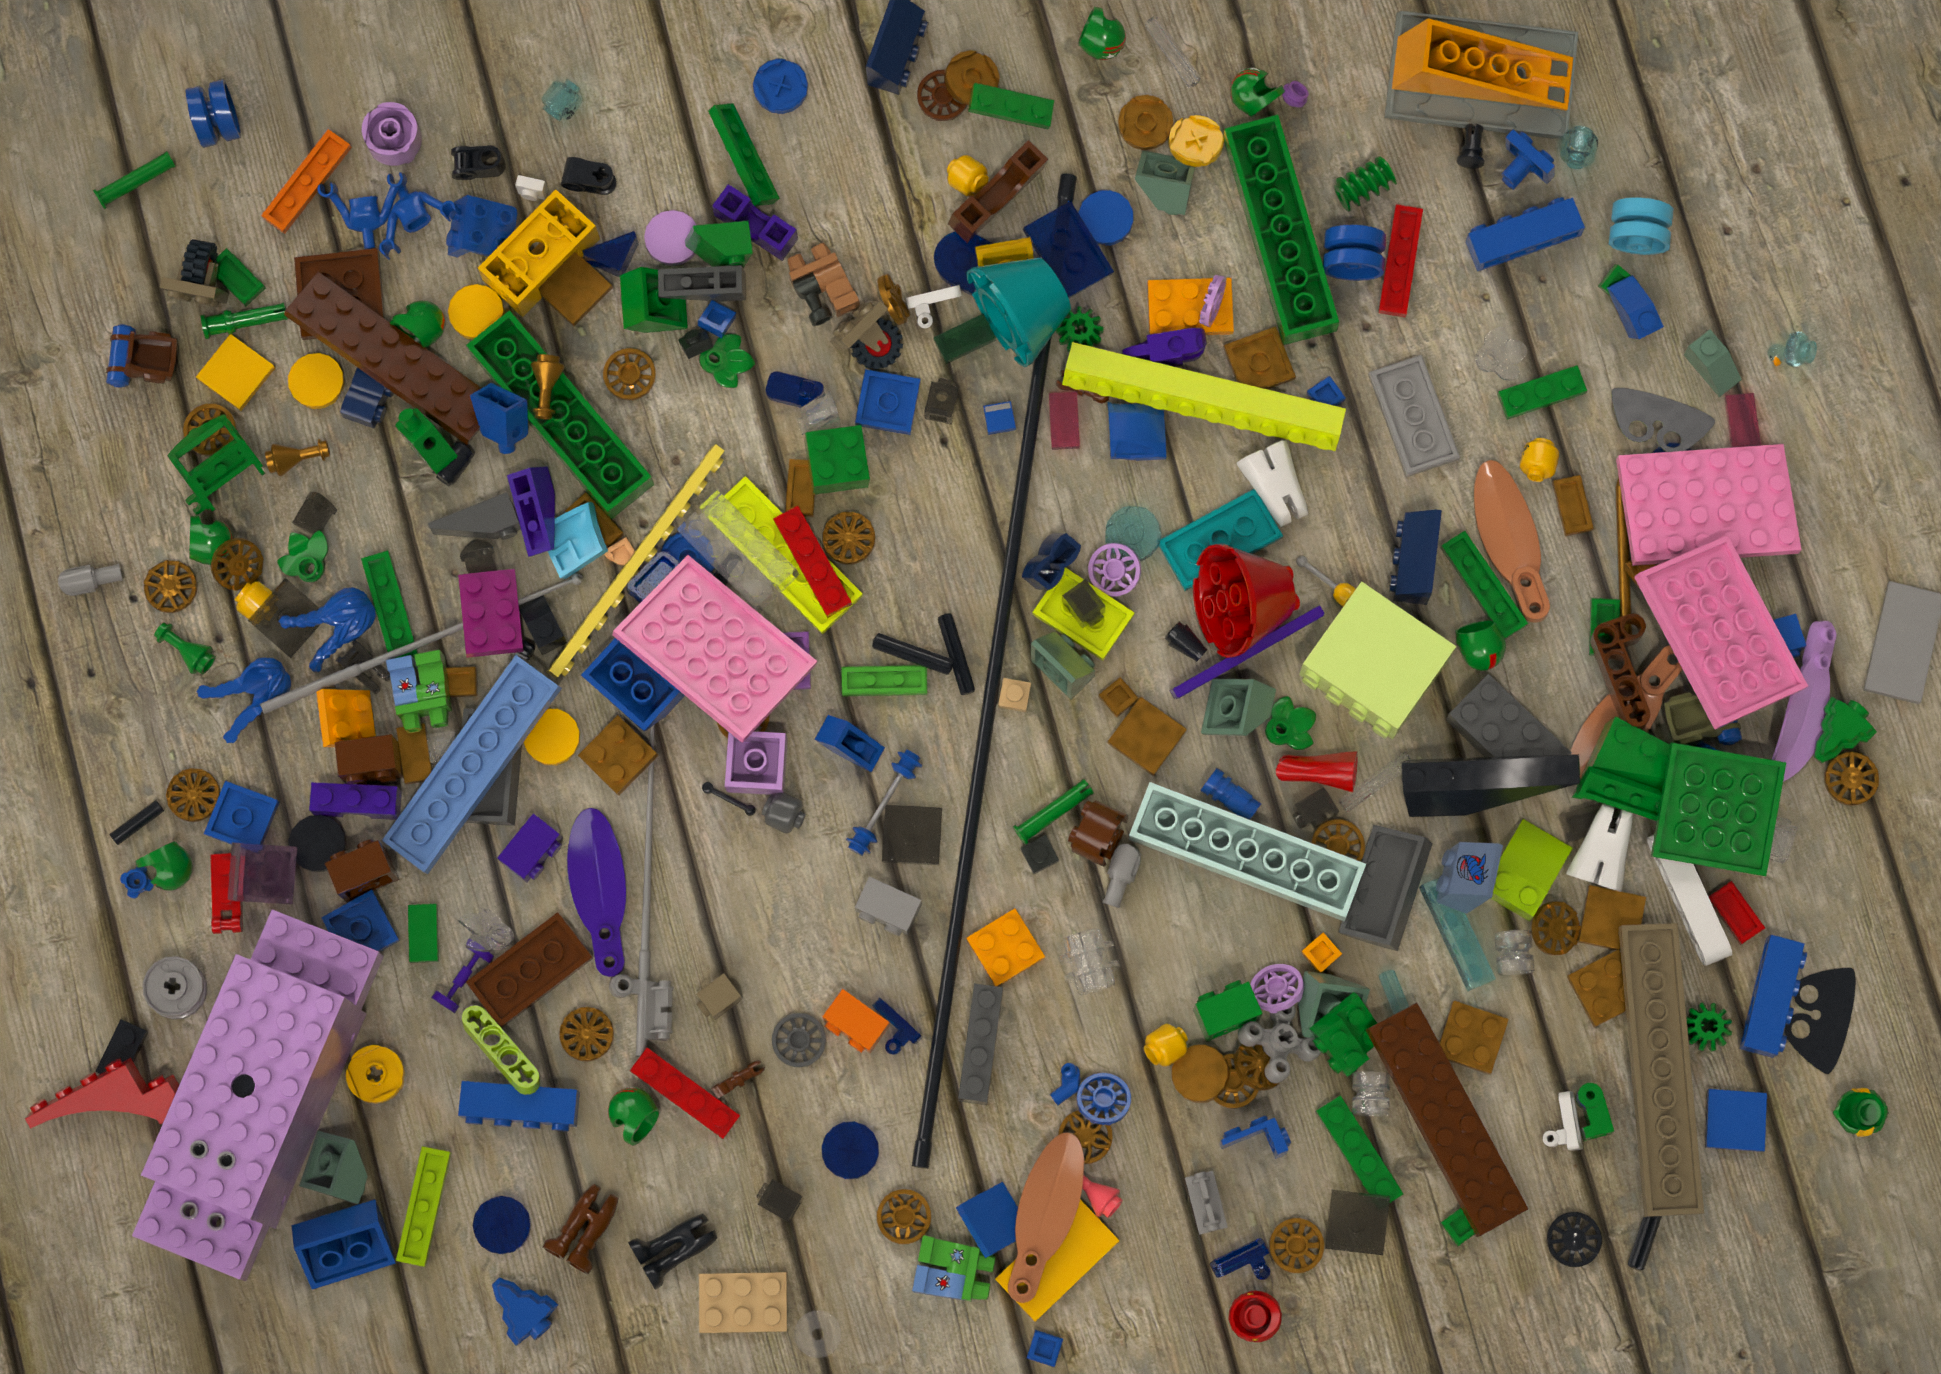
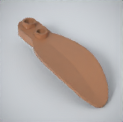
M1486 461L1478 469L1474 484L1475 518L1481 541L1496 570L1511 584L1524 618L1533 623L1541 622L1549 613L1550 603L1539 575L1541 551L1533 518L1521 492L1507 470L1496 461ZM1523 580H1527L1530 582L1531 585L1529 587H1524L1521 585L1520 582ZM1537 606L1540 609V611L1537 613L1531 612L1530 607Z
M1670 645L1660 651L1641 675L1636 676L1651 714L1647 725L1643 729L1645 732L1649 731L1659 713L1664 692L1683 670L1679 661L1675 665L1668 663L1667 657L1674 654ZM1652 676H1656L1660 680V684L1656 687L1651 686L1649 683V678ZM1628 686L1618 687L1621 695L1626 697L1632 695V690ZM1610 693L1598 704L1584 722L1570 750L1571 754H1579L1580 778L1605 724L1615 716L1619 718ZM1633 712L1630 718H1636L1637 722H1639L1641 715L1636 716Z
M1062 1133L1044 1148L1027 1178L1021 1195L1015 1227L1018 1254L1008 1283L1009 1295L1013 1300L1020 1303L1028 1302L1036 1295L1046 1261L1055 1254L1063 1243L1078 1209L1083 1186L1084 1156L1080 1141L1074 1134ZM1029 1254L1035 1255L1037 1257L1036 1264L1028 1265L1025 1260ZM1024 1282L1028 1285L1026 1293H1019L1017 1291L1019 1283Z

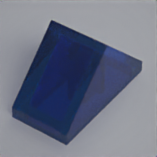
M635 231L582 250L585 260L591 266L620 277V275L626 273L639 243Z

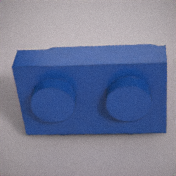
M470 195L455 201L454 204L461 210L462 214L459 216L455 210L449 214L452 221L451 229L446 238L448 255L458 258L468 252L489 257L516 229L517 209L513 206Z
M1266 1115L1251 1121V1124H1249L1250 1128L1241 1131L1240 1127H1236L1223 1133L1224 1139L1220 1140L1219 1143L1221 1149H1224L1264 1132L1273 1155L1277 1159L1287 1154L1291 1141L1285 1127L1280 1129L1276 1119L1268 1120Z

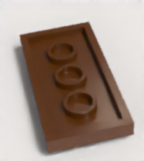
M557 912L466 981V983L495 1022L503 1028L590 962L593 957Z

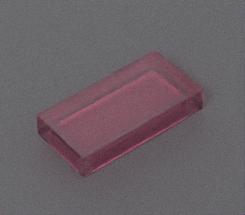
M1077 392L1049 393L1052 450L1080 449Z
M1754 393L1726 395L1724 399L1731 448L1761 446Z

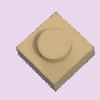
M1003 678L998 707L1026 712L1031 683Z

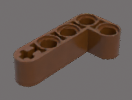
M1633 613L1598 625L1591 636L1590 644L1619 718L1643 730L1650 719V709L1625 648L1640 641L1645 632L1646 623L1643 617ZM1627 624L1635 625L1639 633L1631 635L1626 632L1624 626ZM1601 633L1608 634L1612 642L1603 644L1599 641L1597 635ZM1611 659L1618 660L1622 664V669H1611L1608 661ZM1628 686L1632 690V695L1628 697L1621 695L1618 687ZM1633 712L1636 716L1641 715L1639 722H1637L1636 718H1630Z

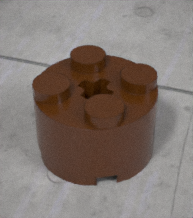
M1087 801L1081 812L1083 819L1080 826H1074L1069 835L1068 842H1071L1073 853L1104 867L1106 865L1104 858L1111 859L1121 841L1124 831L1119 828L1121 822L1127 824L1128 815L1100 801Z

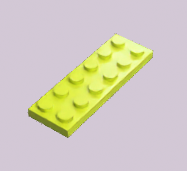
M745 476L705 513V517L823 635L863 597V594L829 560L852 605L827 618L774 523L773 518L783 513Z

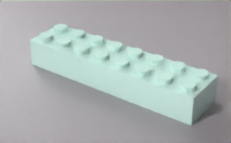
M1149 782L1129 834V840L1342 921L1346 919L1366 866L1363 862Z

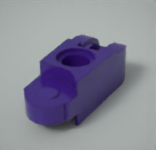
M1188 328L1147 335L1145 342L1123 349L1122 354L1173 367L1183 366V363L1195 361L1203 355L1207 345L1206 333L1202 328Z

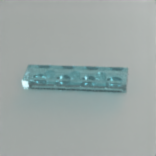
M1437 878L1421 885L1419 889L1467 991H1471L1494 981L1496 978L1466 914L1436 902L1438 896L1436 884L1439 879Z

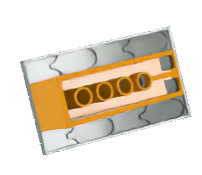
M1400 11L1396 14L1384 118L1466 128V125L1473 124L1475 129V124L1483 126V130L1507 134L1514 129L1518 134L1522 131L1527 135L1550 139H1564L1567 137L1579 32Z

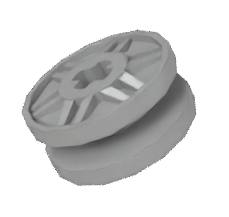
M178 956L165 957L155 962L146 972L143 980V996L147 1004L162 1017L172 1020L185 1019L195 1014L204 1004L207 995V981L202 971L189 960ZM176 982L181 988L180 990H175L174 994L169 988L170 986H175Z

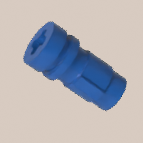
M1216 768L1200 791L1207 796L1209 794L1212 795V800L1220 801L1234 814L1250 820L1261 803L1239 785L1237 786L1231 782V777H1224L1225 773Z

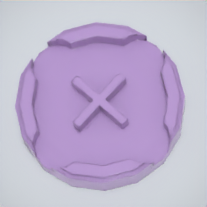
M675 210L661 212L653 217L646 226L644 239L647 251L654 260L668 266L686 263L695 255L693 251L685 246V239L696 223L684 212Z

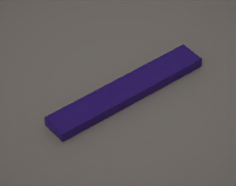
M1320 605L1269 633L1244 654L1225 658L1169 690L1174 699L1186 695L1323 617L1324 611Z

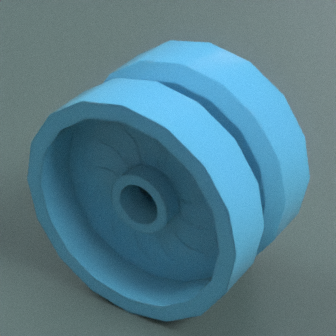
M1624 198L1615 201L1612 206L1611 221L1615 224L1610 227L1609 245L1622 252L1640 255H1653L1668 251L1670 248L1671 232L1667 228L1672 226L1674 208L1670 204L1650 198Z

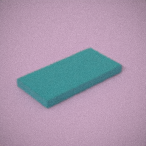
M1252 489L1157 541V545L1185 592L1193 587V578H1198L1200 565L1197 566L1196 563L1200 554L1208 546L1225 544L1255 554L1282 539L1283 534L1255 489Z

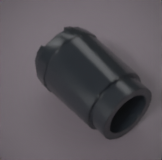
M456 442L451 446L458 457L436 474V478L447 486L453 485L474 457L473 452L460 442Z

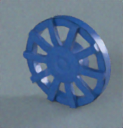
M1096 1073L1087 1077L1079 1086L1077 1105L1080 1113L1090 1123L1108 1126L1122 1120L1129 1111L1131 1093L1127 1084L1118 1076L1110 1073ZM1101 1079L1110 1080L1109 1086H1103ZM1097 1080L1098 1088L1094 1089L1089 1083ZM1117 1083L1122 1089L1114 1092L1112 1088ZM1084 1088L1091 1092L1093 1096L1082 1095ZM1125 1093L1126 1101L1116 1099V1097ZM1082 1100L1092 1101V1103L1084 1107ZM1114 1104L1125 1106V1108L1120 1112ZM1095 1107L1096 1111L1094 1115H1091L1088 1111ZM1111 1109L1117 1116L1110 1118L1108 1110ZM1101 1111H1104L1105 1119L1098 1118Z

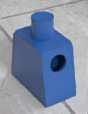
M490 383L470 395L481 434L498 443L500 453L510 454L516 450L515 443L528 435L527 400Z

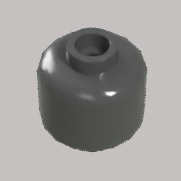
M785 792L777 793L776 795L771 794L762 810V815L765 816V823L783 833H790L794 827L800 829L806 817V813L802 812L803 802Z

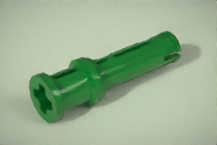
M284 302L235 313L224 310L223 314L213 316L200 315L205 339H210L211 335L222 333L230 335L240 328L288 320L284 316L286 310Z

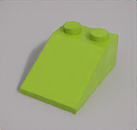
M1522 819L1500 857L1493 895L1490 899L1530 921L1573 848Z

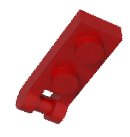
M210 854L212 933L222 934L225 930H232L233 933L243 932L241 854ZM223 912H232V918L223 919Z

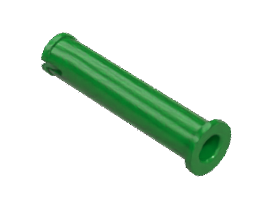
M166 151L159 157L98 191L94 189L93 191L103 208L106 209V205L176 166Z
M1082 779L1078 784L1018 827L1014 825L1013 829L1020 840L1027 845L1030 838L1087 797L1093 795L1094 792L1091 787L1080 793L1082 789L1089 785L1086 780Z

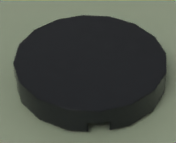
M323 815L308 816L300 820L292 829L288 839L289 852L293 860L303 869L311 872L327 871L325 863L331 861L330 857L346 850V836L341 826L332 818Z

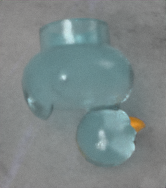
M1793 332L1789 334L1785 346L1774 344L1768 349V358L1774 362L1775 366H1779L1782 361H1785L1791 367H1798L1804 362H1813L1817 352V345L1815 341L1809 340L1803 332Z

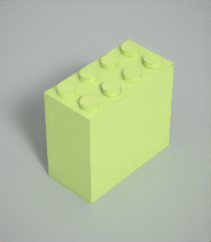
M1361 581L1304 661L1299 675L1303 677L1302 682L1313 690L1319 688L1326 693L1325 698L1336 706L1342 704L1350 710L1348 713L1359 722L1365 720L1374 726L1372 730L1385 739L1387 736L1394 739L1445 667L1456 646Z

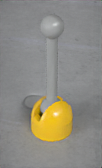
M1305 556L1297 558L1296 563L1299 567H1305L1334 589L1333 596L1335 601L1344 607L1356 588L1348 583L1335 584L1309 564Z

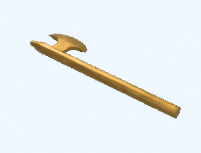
M1618 475L1616 483L1620 617L1631 614L1630 576L1624 570L1625 564L1630 561L1629 539ZM1632 624L1625 625L1626 632L1632 635Z

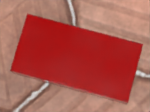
M1732 881L1709 896L1712 906L1740 945L1765 929Z

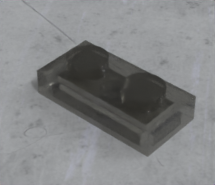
M1596 803L1558 816L1567 844L1586 837L1594 817L1603 803ZM1614 807L1612 820L1609 828L1612 829L1615 828V823L1619 816L1616 807Z

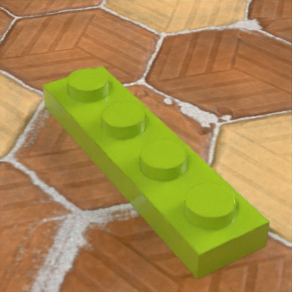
M423 1146L421 1148L397 1253V1262L426 1267L451 1152Z

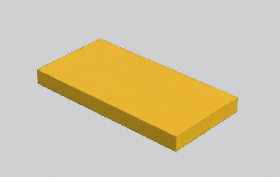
M1081 1199L1066 1238L1055 1254L1046 1261L1036 1295L1032 1300L1025 1303L1016 1301L1034 1322L1049 1310L1119 1242V1239ZM1029 1254L1025 1259L1028 1265L1036 1264L1037 1257ZM1016 1259L995 1278L1008 1294V1283ZM1024 1282L1019 1283L1017 1291L1019 1293H1026L1028 1285Z

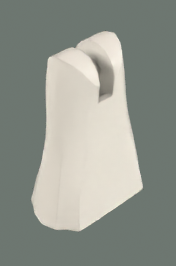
M1286 440L1270 445L1264 451L1259 450L1237 462V466L1261 497L1280 527L1291 523V515L1285 503H1288L1296 519L1308 515L1307 504L1297 479L1291 452Z
M1603 803L1594 817L1589 831L1566 874L1622 892L1633 813L1621 810L1616 820L1615 828L1612 829L1609 828L1612 820L1614 807Z

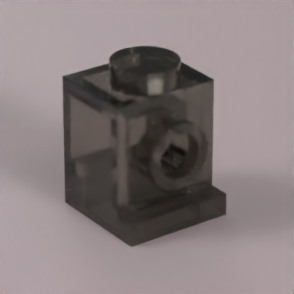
M939 378L938 383L931 381L924 410L925 419L952 425L959 396V387L954 386V381L945 378ZM939 394L947 396V399L945 401H939L937 399V396Z
M1323 787L1296 803L1293 807L1295 813L1292 814V817L1300 829L1307 828L1310 825L1316 828L1328 820V814L1332 819L1336 817L1339 810Z

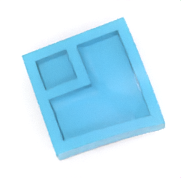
M587 502L555 518L554 550H550L548 553L561 579H567L608 552L598 525L593 502Z

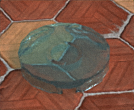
M1139 506L1123 507L1116 511L1108 520L1105 536L1106 544H1124L1137 554L1140 561L1152 556L1159 547L1162 537L1161 525L1155 515L1146 508ZM1112 548V553L1117 556L1114 548ZM1119 549L1121 552L1120 559L1130 556L1126 551Z

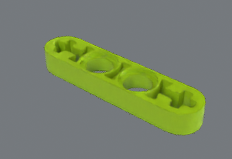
M477 1005L466 1008L462 1013V1024L467 1034L519 1093L528 1095L536 1092L540 1086V1077L535 1066L484 1008ZM471 1017L475 1019L480 1018V1023L483 1027L481 1031L476 1022H470ZM489 1035L499 1036L500 1041L495 1045L490 1046L484 1042L485 1038ZM512 1054L518 1059L512 1065H504L501 1062L502 1058L505 1055ZM520 1069H522V1073L526 1078H532L531 1083L522 1082L521 1074L518 1072Z

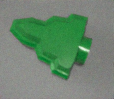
M1831 697L1823 709L1826 714L1820 724L1823 734L1816 742L1814 758L1820 763H1824L1835 758L1843 749H1853L1859 742L1867 743L1877 733L1874 727L1866 720L1869 712L1856 701L1850 700L1848 704H1845Z

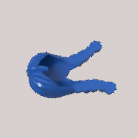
M351 587L344 588L335 593L317 611H311L308 614H301L297 617L284 615L281 616L278 622L284 629L296 626L300 628L313 627L323 623L335 626L333 636L321 648H318L313 660L309 663V669L313 672H320L325 659L334 654L343 644L358 639L372 626L376 613L375 607L367 594Z
M258 658L250 663L241 676L235 680L211 688L201 685L196 692L202 699L223 698L226 695L242 692L254 694L252 704L242 711L235 719L230 730L223 736L226 743H234L237 741L240 731L244 730L249 723L253 722L263 712L260 703L290 691L291 679L282 663L274 658Z

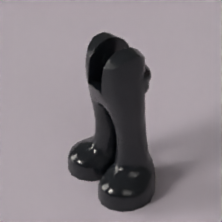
M704 1214L696 1215L681 1222L654 1240L645 1242L635 1238L628 1242L640 1265L650 1261L672 1245L681 1243V1246L675 1251L642 1267L655 1290L663 1285L665 1275L670 1270L704 1251L718 1239L715 1230L702 1235L697 1240L694 1238L692 1231L709 1221Z

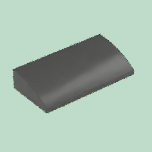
M463 709L462 729L476 709ZM522 745L465 823L515 826Z
M1373 825L1362 859L1366 866L1346 919L1341 923L1339 933L1366 943L1398 951L1433 843L1423 836Z

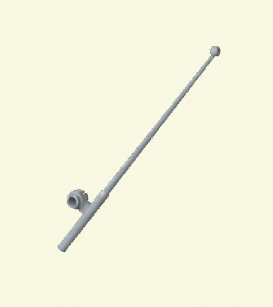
M575 573L567 581L519 599V605L571 583L580 585L584 580L583 576L580 573ZM463 622L260 703L262 711L266 714L312 695L321 689H340L338 683L358 676L368 669L385 663L386 660L397 658L462 630Z
M655 725L650 728V747L653 750ZM654 761L649 765L642 932L638 979H631L628 975L619 974L613 977L609 983V991L614 997L624 998L629 994L638 995L637 1057L641 1056L648 1045V1039H643L645 981H650L651 953L649 951ZM619 981H620L621 983H623V985H624V990H620V989H619V987H618V982H619Z

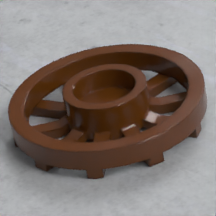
M945 70L931 72L919 84L917 91L918 104L925 115L936 121L953 120L963 113L967 105L954 100L947 90L945 81L939 84L936 77L945 76ZM931 79H933L935 84L934 88L926 85ZM923 89L932 93L931 96H921ZM933 100V103L927 108L923 104V101ZM951 104L959 108L954 113L950 107ZM937 105L939 106L937 114L930 112ZM943 107H946L949 115H942Z

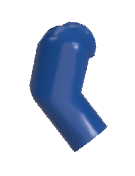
M1066 1063L1062 1066L1061 1086L1050 1094L1057 1106L1074 1095L1079 1089L1080 1070L1073 1063Z

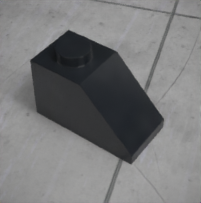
M544 595L519 605V611L542 655L568 643Z

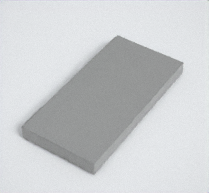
M1422 355L1369 372L1368 376L1406 477L1460 459Z
M1892 581L1887 583L1863 691L1915 704L1921 703L1941 616L1940 593Z

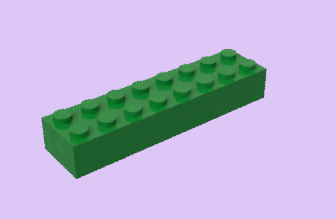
M1279 115L1224 128V145L1283 345L1337 332L1339 326L1338 315Z
M510 310L466 345L470 355L497 386L527 400L528 423L611 520L654 486L652 476L563 372L551 390L550 409L555 410V414H552V419L535 418L533 409L539 408L540 388L531 363L537 361V355H547V353Z

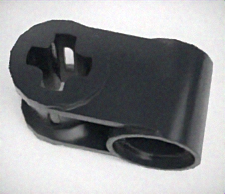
M493 145L458 146L451 149V155L454 157L453 179L472 180L475 178L498 177L505 170V160L499 149ZM497 157L495 164L491 166L485 165L487 159Z
M568 157L564 167L561 186L575 192L608 195L615 190L617 181L608 164L588 161L578 157Z

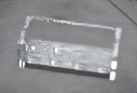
M716 490L699 507L702 513L698 515L694 512L677 530L760 614L777 597L771 586L775 584L782 592L800 574Z

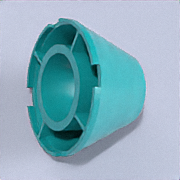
M1040 257L977 266L967 271L968 283L973 282L976 288V292L972 294L986 323L1005 350L1011 348L1017 355L1014 360L1022 367H1028L1034 362L1071 310L1069 298L1057 275Z

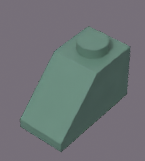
M1711 329L1690 344L1684 353L1685 358L1719 398L1742 380L1728 349Z

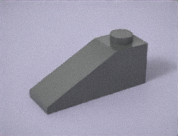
M742 265L658 269L659 298L713 300L716 302L746 300V273Z
M507 492L428 523L434 535L470 538H501L506 540L516 536L517 531L521 530L517 514Z

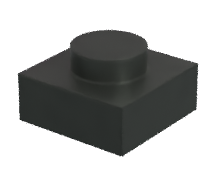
M702 328L691 330L684 337L678 339L688 359L713 348L709 336Z
M1046 835L1020 848L1033 874L1059 862Z

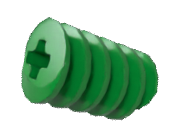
M1381 156L1375 158L1374 163L1371 161L1367 162L1365 169L1357 167L1355 174L1348 172L1345 175V179L1338 177L1334 188L1340 203L1349 212L1351 211V201L1359 207L1361 206L1359 197L1362 196L1368 202L1370 201V191L1378 197L1380 196V186L1389 191L1388 182L1392 181L1395 185H1397V182L1388 162Z

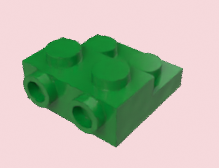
M1353 992L1309 1029L1315 1036V1039L1312 1040L1314 1045L1322 1054L1327 1053L1330 1057L1327 1063L1336 1074L1342 1072L1348 1077L1370 1059L1366 1053L1374 1048V1045L1366 1029L1374 1026L1377 1022L1360 997Z

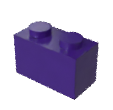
M533 813L497 859L528 883L530 879L535 880L544 869L542 864L548 856L552 858L558 853L562 847L560 842L563 838L557 831Z

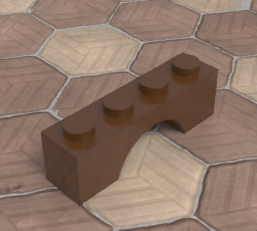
M1028 140L979 192L971 195L952 214L948 225L968 243L1044 169L1048 158Z

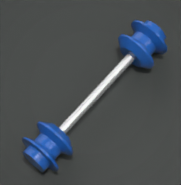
M906 750L904 753L898 751V755L901 758L898 763H891L894 772L898 775L867 827H853L855 836L853 838H846V841L850 843L848 848L860 856H863L864 852L871 854L868 849L869 844L878 842L871 830L903 777L915 779L916 776L913 770L915 767H923L919 763L921 758L909 750Z

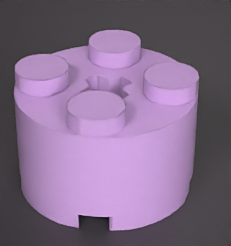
M395 102L382 103L373 111H369L363 120L362 136L375 160L390 166L402 165L414 160L421 147L422 134L414 115L404 105Z

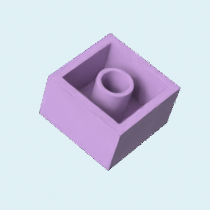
M753 731L742 743L728 732L725 774L726 791L729 793L766 795L783 793L788 742L786 733Z

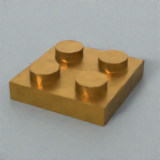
M619 715L578 754L618 796L659 756Z
M1619 949L1567 976L1594 1028L1626 1012L1621 952Z
M1453 1001L1439 1044L1449 1061L1491 1075L1509 1019Z

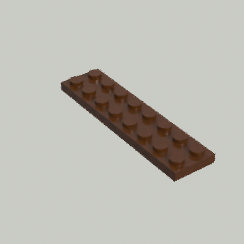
M318 272L285 310L284 316L412 407L417 408L422 414L464 444L468 445L480 430L470 397L471 394L481 389L480 386L428 349L423 348L421 344L400 329L389 324L390 322Z
M1418 1003L1366 1029L1476 1237L1482 1236L1528 1210L1524 1199Z

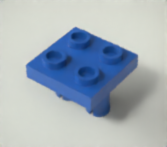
M1513 129L1505 137L1506 149L1516 158L1501 173L1503 176L1502 181L1510 189L1514 190L1529 173H1534L1548 184L1555 176L1554 159L1543 149L1540 152L1532 146L1533 140L1522 131L1518 134Z

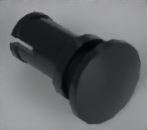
M1468 124L1465 128L1464 146L1461 148V155L1457 157V163L1464 168L1477 169L1484 166L1485 162L1482 158L1483 150L1481 148L1484 128L1479 124H1475L1474 131L1472 130L1473 124Z

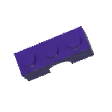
M729 184L712 205L714 216L724 223L748 221L751 241L781 261L784 260L798 240L797 229L774 214L772 217L765 215L752 204L749 197Z
M311 782L309 811L313 815H323L326 817H343L346 814L368 816L371 819L397 820L401 812L402 792L397 786Z

